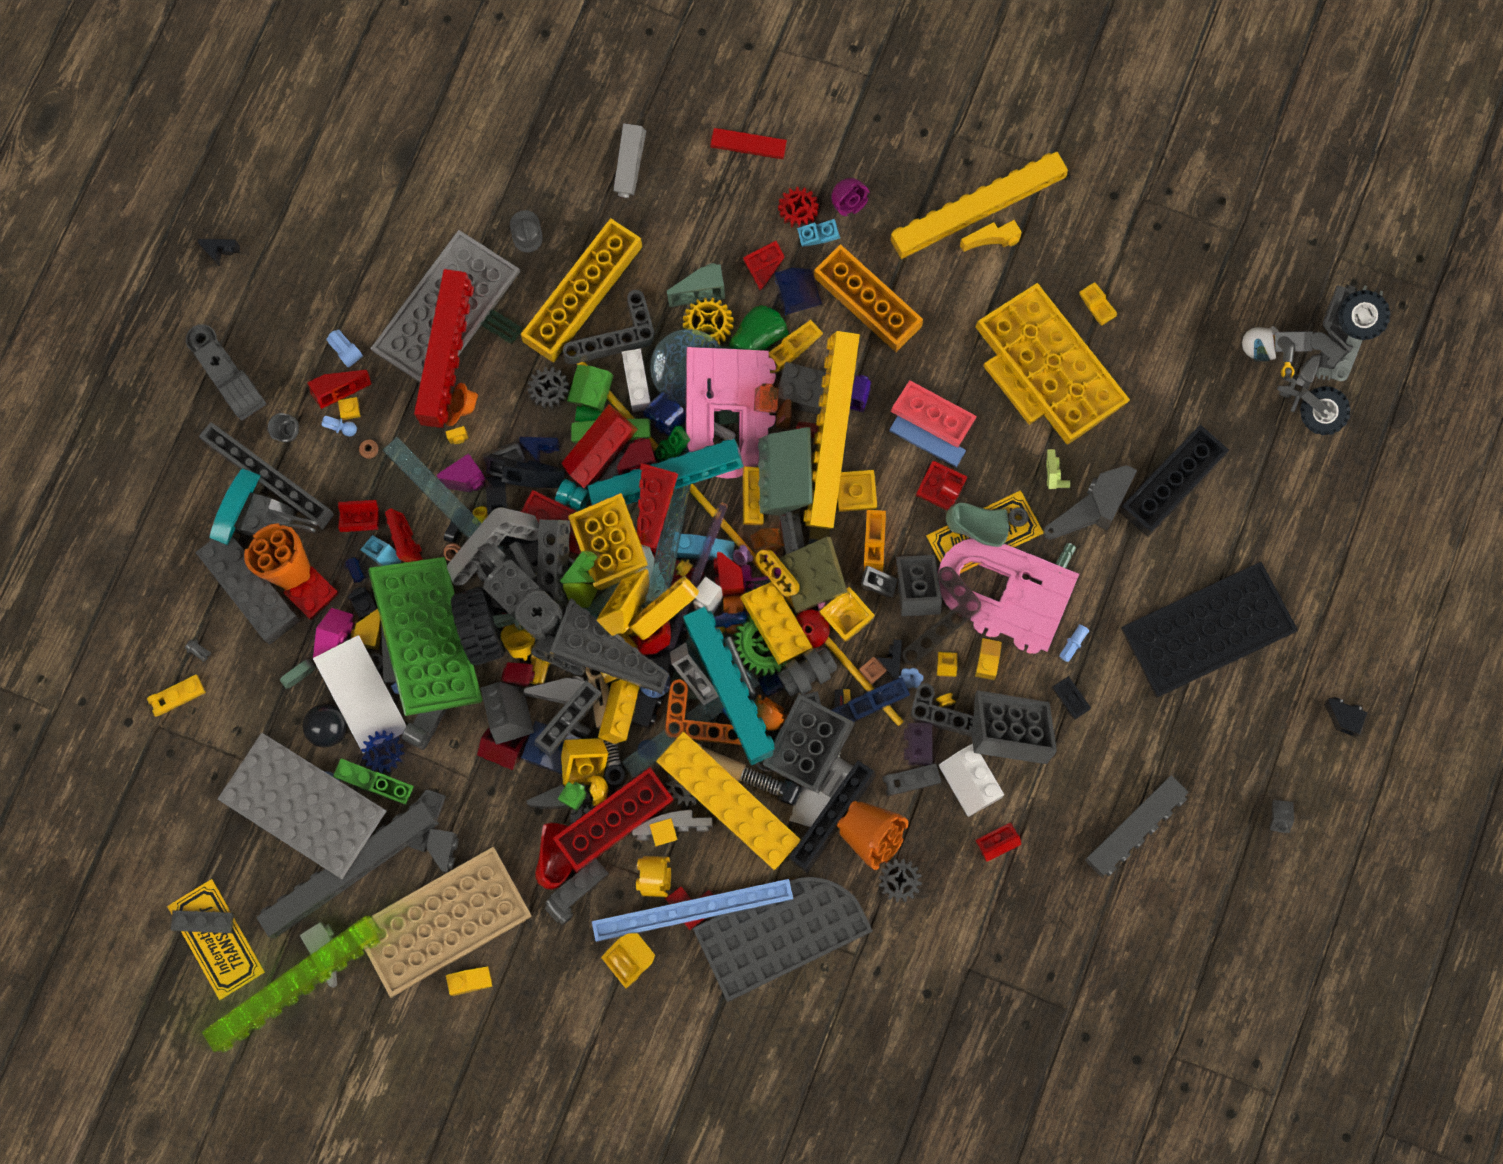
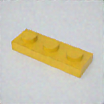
M744 466L743 524L763 525L764 514L760 513L759 468Z

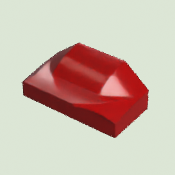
M670 620L645 640L637 636V650L641 654H656L670 645Z

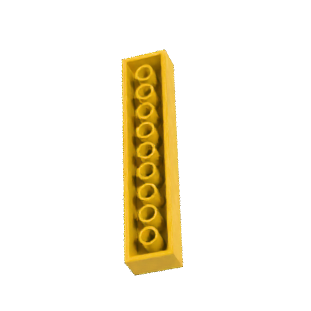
M836 331L827 339L826 349H829V354L824 360V368H827L821 382L824 392L819 397L821 412L817 414L816 426H819L813 440L816 450L811 455V464H814L812 470V504H809L807 510H804L803 521L806 522L805 526L826 529L834 527L860 334Z

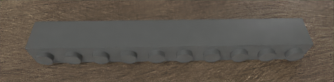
M422 801L420 803L416 802L409 807L406 813H400L392 819L393 822L379 827L376 830L377 833L369 837L343 879L327 869L317 871L310 876L311 879L295 886L294 891L289 895L285 894L278 898L276 904L262 909L261 914L256 918L267 936L273 939L277 938L438 825L439 822L428 805Z

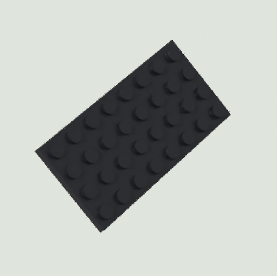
M1262 562L1121 627L1156 698L1298 631Z

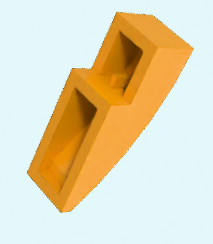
M867 510L864 570L866 566H870L883 572L886 511Z

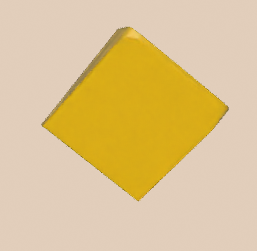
M938 652L937 676L956 677L957 653Z

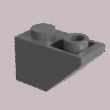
M430 829L427 850L442 872L448 873L454 867L455 858L452 856L453 851L457 850L459 839L456 838L454 832Z

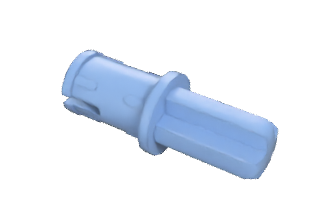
M1079 624L1071 638L1067 639L1068 643L1059 655L1062 660L1069 662L1076 650L1081 648V642L1089 633L1085 626Z

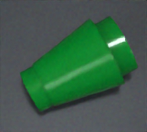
M584 405L577 406L575 421L580 423L595 421L603 411Z

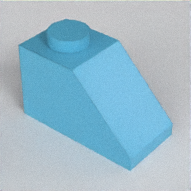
M373 535L360 549L381 566L401 563V560L396 555V550Z

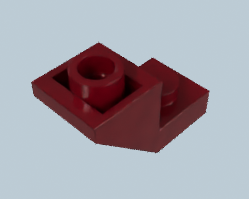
M507 662L504 664L501 682L522 686L529 685V682H533L535 671L532 670L533 665Z

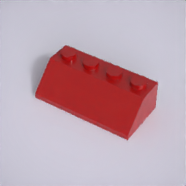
M609 404L561 464L575 481L583 488H588V485L594 484L637 432L638 428Z

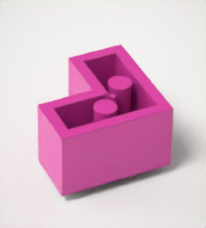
M334 608L329 610L316 628L313 658L346 641L347 635L351 634L355 626L353 614Z

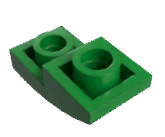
M675 426L668 440H661L654 452V456L659 463L669 458L677 457L689 443L690 438L682 426Z

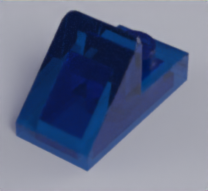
M519 437L521 446L536 462H540V450H543L545 453L559 451L560 443L558 438Z

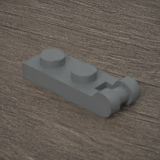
M936 764L882 777L883 782L887 785V796L941 784ZM899 780L901 787H895L894 781Z

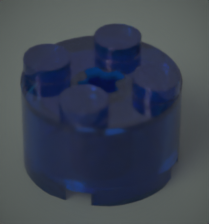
M662 391L645 407L643 414L656 423L654 426L660 433L664 432L670 436L675 426H682L686 422V412L675 400H668L669 395Z

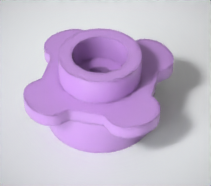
M741 545L740 549L734 550L733 559L738 565H747V562L753 561V556L745 545Z

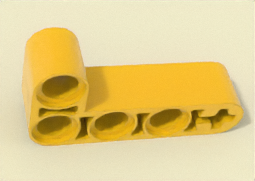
M685 576L680 578L646 608L639 606L638 614L630 621L629 627L642 640L647 639L698 595L699 590Z

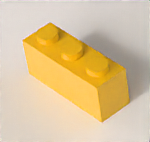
M621 679L611 683L598 738L613 744L627 740L640 686Z

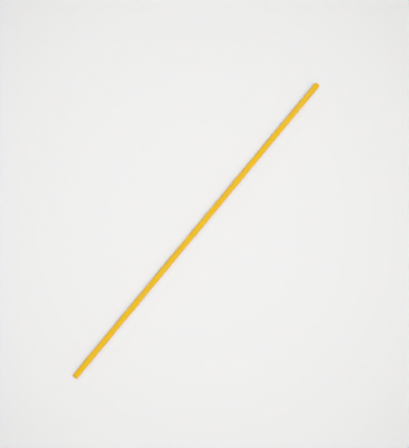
M571 350L568 351L567 354L570 356H574L576 352ZM585 362L577 363V365L588 366ZM609 390L607 399L626 419H635ZM650 436L648 439L650 440L652 450L655 452L658 444ZM694 484L685 486L739 548L741 545L747 547L753 556L752 563L766 577L767 575L756 562V554ZM784 596L785 600L794 609L791 596ZM828 637L824 644L867 692L874 690L875 688ZM891 706L883 708L898 727L904 722Z

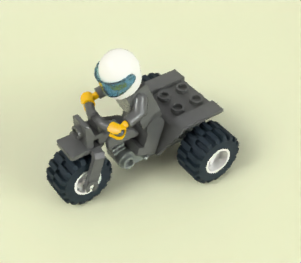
M1347 284L1346 287L1336 286L1322 323L1323 327L1328 331V336L1322 332L1313 333V331L1275 332V334H1272L1271 328L1264 327L1251 328L1243 336V350L1246 355L1254 358V362H1270V360L1276 359L1275 352H1283L1282 361L1284 365L1281 369V376L1284 380L1291 382V385H1278L1276 390L1280 391L1279 395L1290 398L1291 395L1296 396L1290 409L1291 412H1295L1299 399H1303L1300 415L1305 426L1313 433L1332 435L1345 427L1350 418L1351 409L1349 401L1340 390L1330 386H1321L1314 388L1312 391L1308 389L1315 375L1318 379H1320V375H1323L1324 380L1325 376H1328V380L1331 378L1337 381H1345L1350 374L1362 340L1373 339L1385 331L1391 314L1388 303L1382 297L1383 291H1380L1378 294L1366 290V285L1363 286L1361 291H1357L1358 288ZM1312 348L1321 350L1320 354L1312 355L1298 370L1299 375H1294V369L1291 366L1294 351H1312ZM1295 384L1303 386L1301 391L1294 389Z

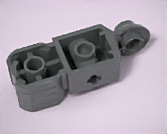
M205 324L193 326L186 335L187 347L194 353L237 417L242 421L247 416L253 414V412L265 406L266 402L243 370H238L230 356L216 339L217 336L214 329ZM201 338H206L203 343H199Z
M494 543L478 547V550L482 553L479 557L491 569L497 567L485 580L484 590L516 619L536 640H547L546 634L553 633L557 629L559 621H562L564 616L563 610L512 560L506 561L503 558L505 554Z

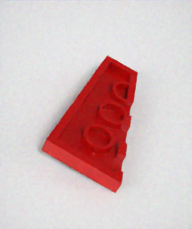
M641 463L637 535L641 545L656 549L678 473Z

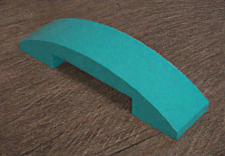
M243 468L239 471L226 492L216 514L209 536L210 539L225 545L229 544L236 529L234 525L249 493H253L260 475Z

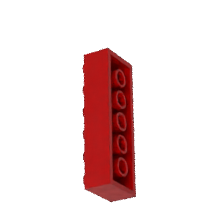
M648 768L553 838V842L577 873L632 833L638 826L647 822L673 803L674 799L652 769Z

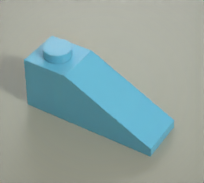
M676 533L674 554L675 558L713 560V558H717V552H722L733 561L735 542L700 535Z

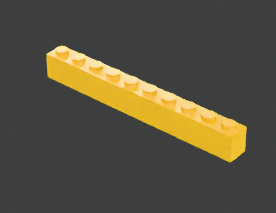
M1058 152L1048 153L1041 160L1029 162L1025 168L1013 170L1007 177L1003 179L1001 177L997 178L992 184L981 186L970 195L965 194L954 203L949 202L938 211L933 210L920 220L919 218L914 219L904 228H896L891 234V242L900 258L903 259L1066 178L1068 169Z

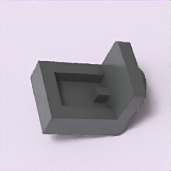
M1273 799L1270 830L1290 833L1294 823L1293 802Z

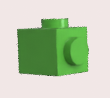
M568 782L558 800L578 812L587 797V793L583 791L585 787L577 782L573 784Z

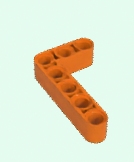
M681 679L672 682L668 694L665 721L666 735L671 738H677L684 731L695 741L742 746L739 739L731 740L728 737V731L734 730L732 725L685 720L688 685ZM676 684L682 685L684 692L676 694L673 691V686ZM679 704L682 708L681 713H673L671 706ZM672 723L677 724L680 729L679 732L671 733L669 725ZM692 725L697 726L699 729V734L696 736L689 733L688 729ZM716 728L719 732L718 737H710L708 730Z

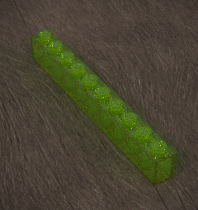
M372 916L363 917L202 1031L213 1052L222 1051V1053H225L233 1048L232 1044L235 1041H242L250 1035L248 1032L254 1028L257 1030L266 1024L265 1020L269 1017L275 1018L281 1014V1009L286 1005L290 1007L298 1002V997L303 993L304 995L311 993L315 989L314 986L316 984L328 981L331 978L330 974L345 969L348 966L347 962L351 959L357 960L364 955L363 951L368 947L372 949L380 944V939L384 937V934Z

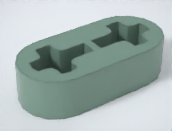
M307 659L282 676L280 682L285 689H288L311 674L316 669V666L311 659Z

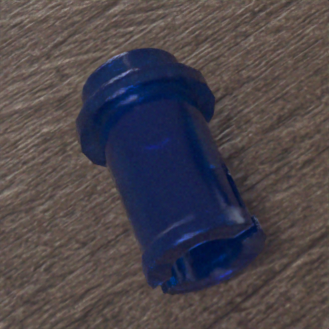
M356 557L345 561V568H348L354 583L361 582L366 578L359 566L360 561Z

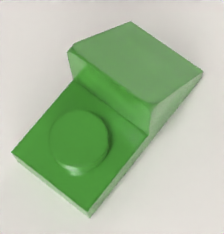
M582 551L560 582L562 584L595 583L596 581L587 571L593 567L597 556L593 552Z

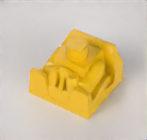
M850 587L847 588V593L836 597L819 611L820 615L835 629L844 642L857 634L875 616Z
M630 933L620 937L601 958L627 989L652 964L655 954L638 933Z

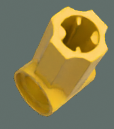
M531 654V665H533L532 670L535 671L533 682L529 683L534 685L545 684L548 667L551 664Z

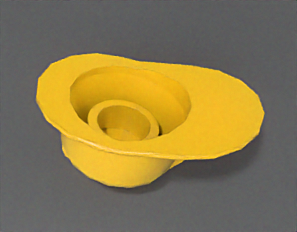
M515 624L506 626L500 634L505 648L513 658H523L527 661V656L532 654L531 650L534 646L535 638L525 629L518 630Z

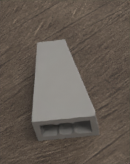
M623 123L614 192L618 193L619 197L629 198V195L634 196L646 136V130L642 126Z

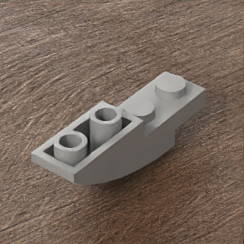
M692 810L671 812L641 824L632 831V835L637 837V840H649V837H653L650 824L670 818L677 832H688L689 828H697V831L705 832L709 831V828H713V819L693 818Z

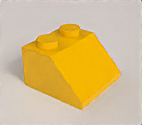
M603 739L564 740L561 753L564 786L568 782L571 784L577 782L580 785L583 783L591 785L590 782H587V779L592 775H598L603 778L608 757V751Z

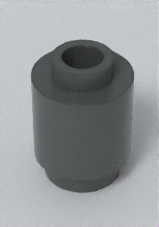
M551 898L545 902L547 905L545 910L562 926L574 916L570 907L562 912Z

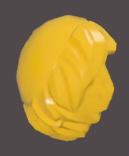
M590 776L587 782L591 783L589 791L593 797L592 804L597 806L607 799L608 784L601 776Z

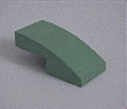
M510 614L493 616L494 623L498 628L515 624L518 630L524 629Z

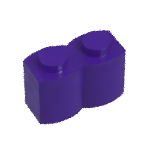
M864 375L854 376L850 409L859 412L865 410L871 390V381Z

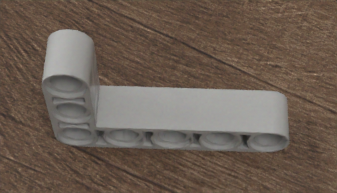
M506 508L494 509L448 563L447 570L453 584H465L478 570L476 566L483 564L484 561L479 557L482 553L478 550V547L491 545L492 543L498 546L506 535L528 541L539 539V523L537 518L531 514Z

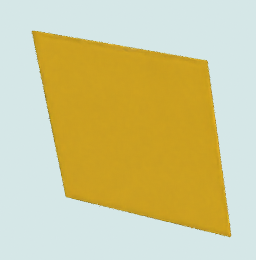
M671 818L650 824L655 846L677 840Z

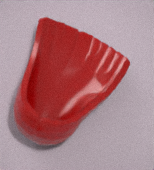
M554 822L543 825L540 854L535 871L536 880L543 888L553 890L560 887L573 869L553 842V838L569 827L567 825Z

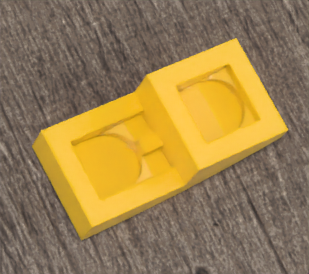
M1095 282L1079 292L1082 300L1101 326L1117 316V312L1106 300V295Z

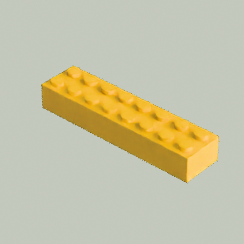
M610 218L521 333L523 343L554 363L563 351L564 345L571 341L641 250V238Z
M684 731L656 760L667 773L773 870L800 843L801 839Z

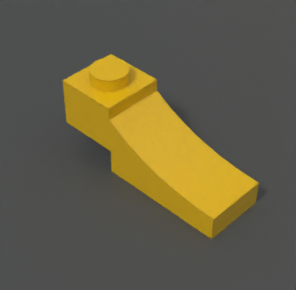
M1015 220L999 228L993 222L962 238L960 247L965 252L969 249L989 244H1002L1003 247L1013 246L1019 242L1022 232Z

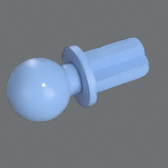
M324 416L322 420L323 427L335 430L336 433L342 430L345 436L350 437L357 432L355 423L351 421L342 423L341 418L338 420L329 416Z

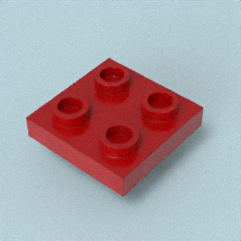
M932 461L916 496L948 511L955 504L968 477L938 462Z

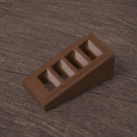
M786 399L777 409L776 428H791V399Z

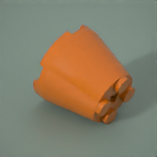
M279 523L271 524L253 535V541L248 549H245L244 560L246 566L254 575L280 586L284 590L297 587L310 578L309 560L299 535L291 527L279 525Z
M853 801L849 806L848 813L839 820L837 827L840 828L842 838L866 865L874 870H878L879 865L883 862L888 863L900 848L904 840L902 838L903 831L908 828V820L898 813L864 802Z

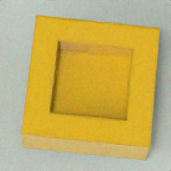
M357 397L338 401L342 420L361 417Z
M464 426L446 431L450 444H460L465 439H469Z

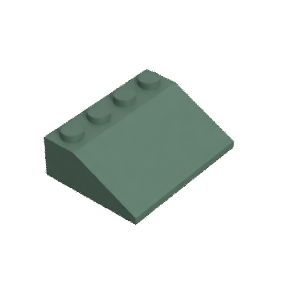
M810 428L778 432L760 438L758 443L760 513L781 516L787 512L812 504Z

